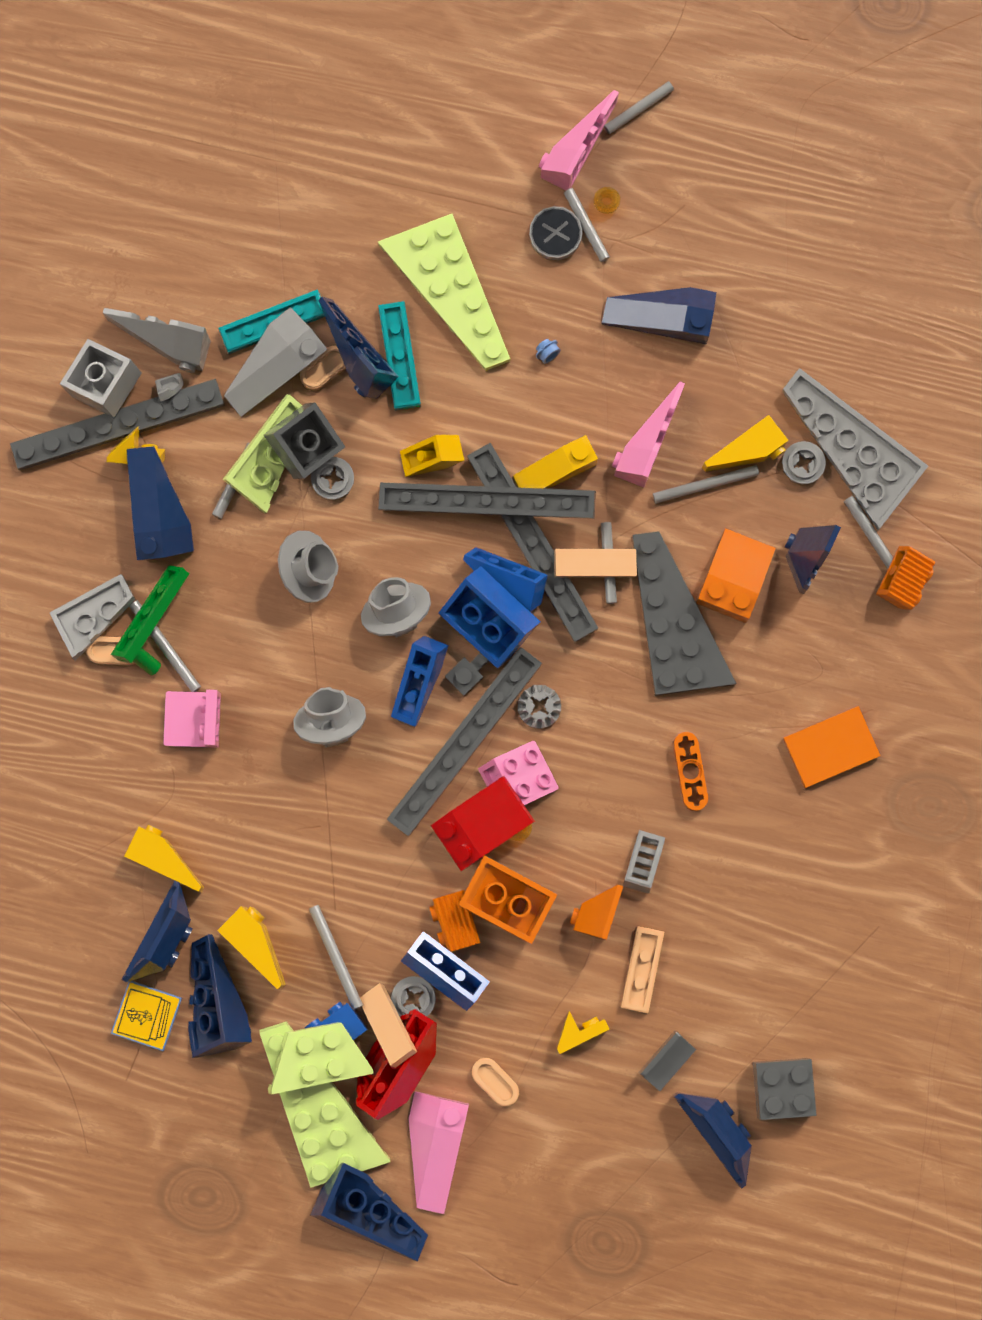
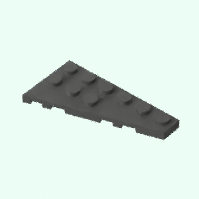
M660 532L632 535L633 548L636 549L637 575L655 696L736 685L737 683Z

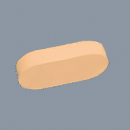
M337 346L327 347L324 353L301 370L300 379L305 388L313 391L319 390L346 369Z
M99 636L86 650L87 657L96 664L124 666L135 664L134 662L118 661L110 655L121 637Z
M481 1058L475 1062L472 1068L474 1081L498 1105L510 1106L514 1104L519 1096V1088L515 1081L490 1058Z

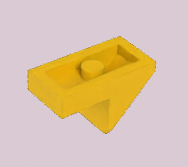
M139 427L135 428L110 451L107 456V462L128 464L127 449L139 448ZM154 444L142 445V447L154 446L162 463L164 462L165 449H159Z
M568 1011L557 1045L559 1054L609 1030L605 1019L599 1021L596 1016L582 1023L584 1028L579 1030L570 1011Z

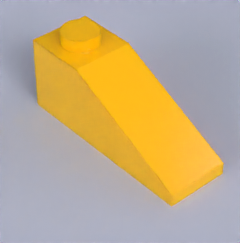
M768 415L705 461L702 469L708 472L764 462L770 457L775 460L786 451L784 447L788 439Z
M585 435L513 475V478L518 488L549 489L596 466L598 458Z
M147 825L146 829L138 827L124 857L198 892H202L204 886L169 841L161 837L163 831Z

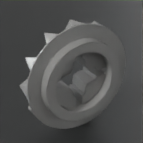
M801 441L792 444L785 451L782 464L784 473L790 480L803 485L813 483L821 477L826 461L822 450L817 445ZM799 454L804 460L814 459L807 466L808 473L803 467L794 468L800 461Z
M332 457L311 473V483L318 495L328 500L340 499L350 492L354 484V473L351 466L345 460ZM334 468H336L337 477L344 481L335 482L332 489H330L329 480L324 477L331 476Z
M533 685L523 691L518 700V713L521 719L533 728H546L552 725L558 719L561 712L559 696L555 690L546 685ZM531 698L539 702L548 698L544 706L548 715L542 711L531 715L535 707Z
M411 976L402 979L396 984L391 1000L399 1016L408 1014L413 1009L428 1016L434 1008L436 996L429 982L423 978ZM406 988L414 994L421 991L424 992L418 999L421 1009L413 1003L405 1007L403 1006L409 998Z

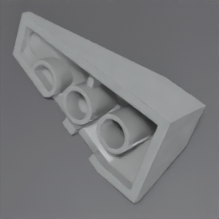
M290 307L268 325L245 364L224 394V397L242 417L324 353L327 348L313 330Z
M104 308L103 314L109 322L176 365H179V369L194 373L195 370L203 371L211 343L205 327L171 319L169 324H166L154 316H148L145 320H140V316L137 314Z

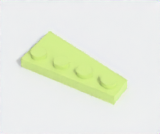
M289 394L285 395L223 478L227 484L263 513L268 512L271 505L269 503L278 488L279 479L285 467L264 437V434L302 406Z

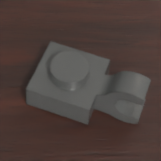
M481 653L471 663L464 657L445 677L465 696L484 678L478 671L489 660Z

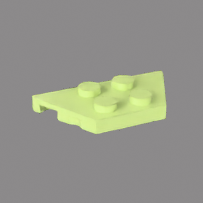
M340 1022L285 1032L281 1044L282 1051L277 1057L275 1064L277 1069L272 1085L269 1084L268 1094H277L373 1074V1069Z

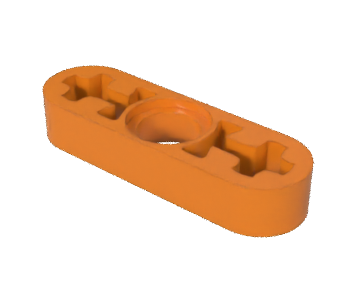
M682 732L673 742L682 800L687 809L699 811L708 802L699 742L694 734ZM683 737H687L689 742H693V746L689 748L690 756L696 754V759L680 761V757L686 756L684 748H679L678 746L683 741ZM694 764L698 768V776L695 779H687L683 775L685 765ZM700 781L701 786H696L697 795H702L703 800L699 801V806H694L693 802L688 801V797L692 796L691 787L685 789V784H694Z

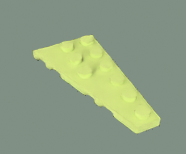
M453 214L378 241L381 249L388 254L393 263L411 281L415 289L445 321L449 329L456 334L485 371L510 362L509 354Z
M287 1021L260 1030V1036L273 1075H275L277 1069L275 1068L277 1057L282 1051L281 1044L285 1032L294 1031ZM330 1082L280 1093L310 1187L326 1183L341 1163L364 1171L391 1162L390 1157L382 1150L371 1132L366 1129L334 1083Z

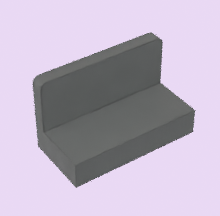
M674 1031L638 1073L656 1089L661 1091L696 1049L677 1031Z

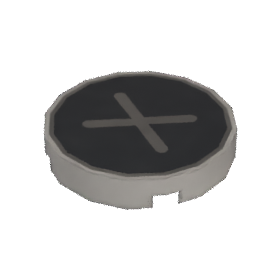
M552 206L543 209L535 215L530 224L529 238L532 247L542 257L549 260H561L571 256L579 247L582 239V227L580 220L572 211L564 207Z

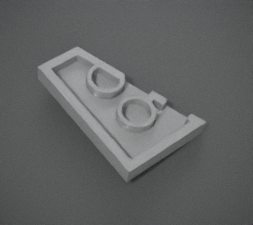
M120 574L51 611L50 615L72 658L76 661L136 599L125 578Z

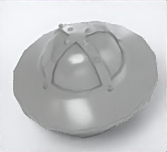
M296 531L287 536L280 546L278 567L285 588L295 598L303 602H318L325 598L333 587L339 567L331 548L320 536L310 531Z
M399 577L382 580L372 590L368 601L361 612L362 625L369 633L378 636H395L397 638L403 634H408L417 628V625L428 614L431 606L430 594L423 586L408 583L405 579Z
M330 687L320 688L298 710L293 719L294 731L301 739L309 743L322 744L326 748L339 745L348 741L349 737L362 728L366 720V711L358 699L346 695L343 690L340 691Z

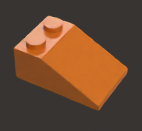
M725 528L696 604L747 623L776 548Z
M484 855L458 905L515 937L532 944L557 894Z

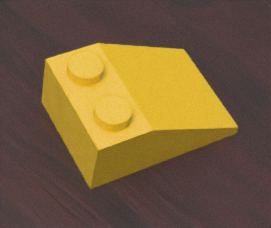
M241 906L217 931L276 989H282L286 983L268 930L262 923L265 918L254 907L250 906L247 908Z

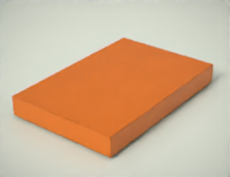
M859 706L783 738L804 788L881 756Z

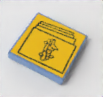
M134 981L129 982L111 1034L165 1051L182 997Z

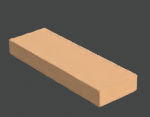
M555 549V577H636V549Z
M637 926L621 1008L643 1013L649 1012L664 937L663 931Z
M379 983L360 997L363 1003L362 1008L390 1065L396 1068L414 1055L417 1050L385 986Z

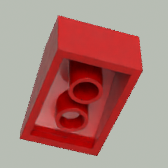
M502 776L430 826L460 871H463L534 823L535 820L506 777Z

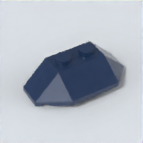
M174 880L123 975L122 981L128 983L165 971L167 966L172 968L180 954L175 951L179 942L186 943L193 928L189 927L191 919L179 882Z
M681 1092L673 1094V1097L741 1189L745 1187L752 1147L748 1139L751 1135L742 1123L737 1126L731 1116L735 1113L725 1100L720 1103L716 1098Z

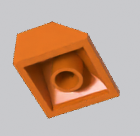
M616 885L580 905V909L574 907L570 924H574L573 931L607 940L623 886Z

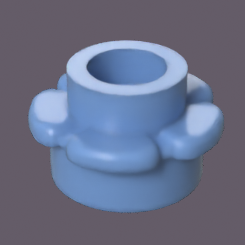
M549 339L542 341L536 347L538 351L536 358L541 359L544 364L552 361L561 351L557 346L558 342L556 340L550 341Z

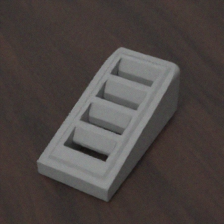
M639 830L624 880V887L650 893L665 837ZM641 842L657 846V849L654 850L640 845ZM639 852L642 854L654 857V859L650 860L643 857H639L637 855ZM636 863L639 865L651 868V870L646 871L640 868H636L634 866ZM632 874L646 878L648 880L645 881L639 878L632 877Z

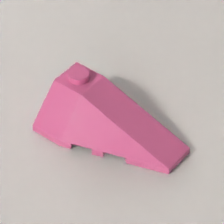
M612 91L553 146L550 154L545 153L539 164L542 179L564 190L572 187L618 101L619 92Z
M679 382L627 443L623 453L617 452L612 467L616 468L615 477L645 487L685 383Z
M415 1091L409 1115V1129L416 1204L419 1209L444 1214L469 1104Z

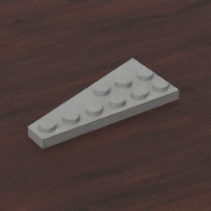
M799 368L782 392L872 523L879 530L927 469L928 465Z

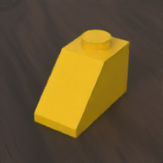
M434 435L400 450L405 477L446 469L465 461L459 435Z

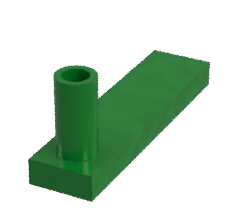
M168 565L110 655L118 661L134 662L150 676L159 671L161 663L142 647L190 573L182 567Z

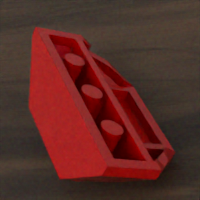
M416 1009L400 1016L417 1052L395 1068L390 1065L377 1039L365 1058L372 1067L373 1074L357 1077L358 1098H356V1106L377 1120L408 1102L436 1055L437 1023Z

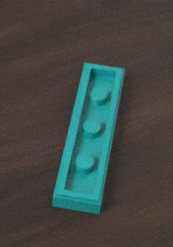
M318 289L219 327L218 329L228 354L257 344L268 325L290 307L306 324L325 317L318 301L321 298Z
M405 301L378 305L387 363L399 376L391 384L394 409L396 411L421 407Z

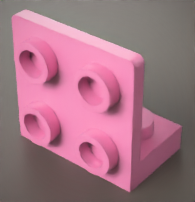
M206 690V693L166 692L164 745L219 748L221 693L218 690Z
M535 741L502 754L478 768L486 786L505 776L524 805L558 789V785Z

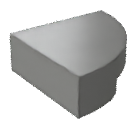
M181 373L155 381L160 401H164L180 391L184 383Z

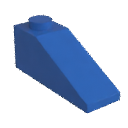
M477 547L464 555L463 560L474 571L481 566L530 612L542 603L547 574Z
M426 636L421 637L412 644L391 714L392 718L414 727L417 726L442 669L449 645Z

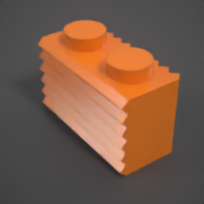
M899 546L876 595L900 609L912 610L919 604L922 598L921 590L933 575L935 561L910 546Z
M465 890L433 899L434 905L429 906L433 922L439 921L442 932L437 933L439 942L450 952L480 943L472 913L458 905Z

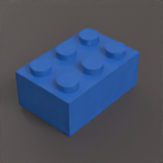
M481 566L463 580L438 613L497 668L502 666L516 653L541 622Z

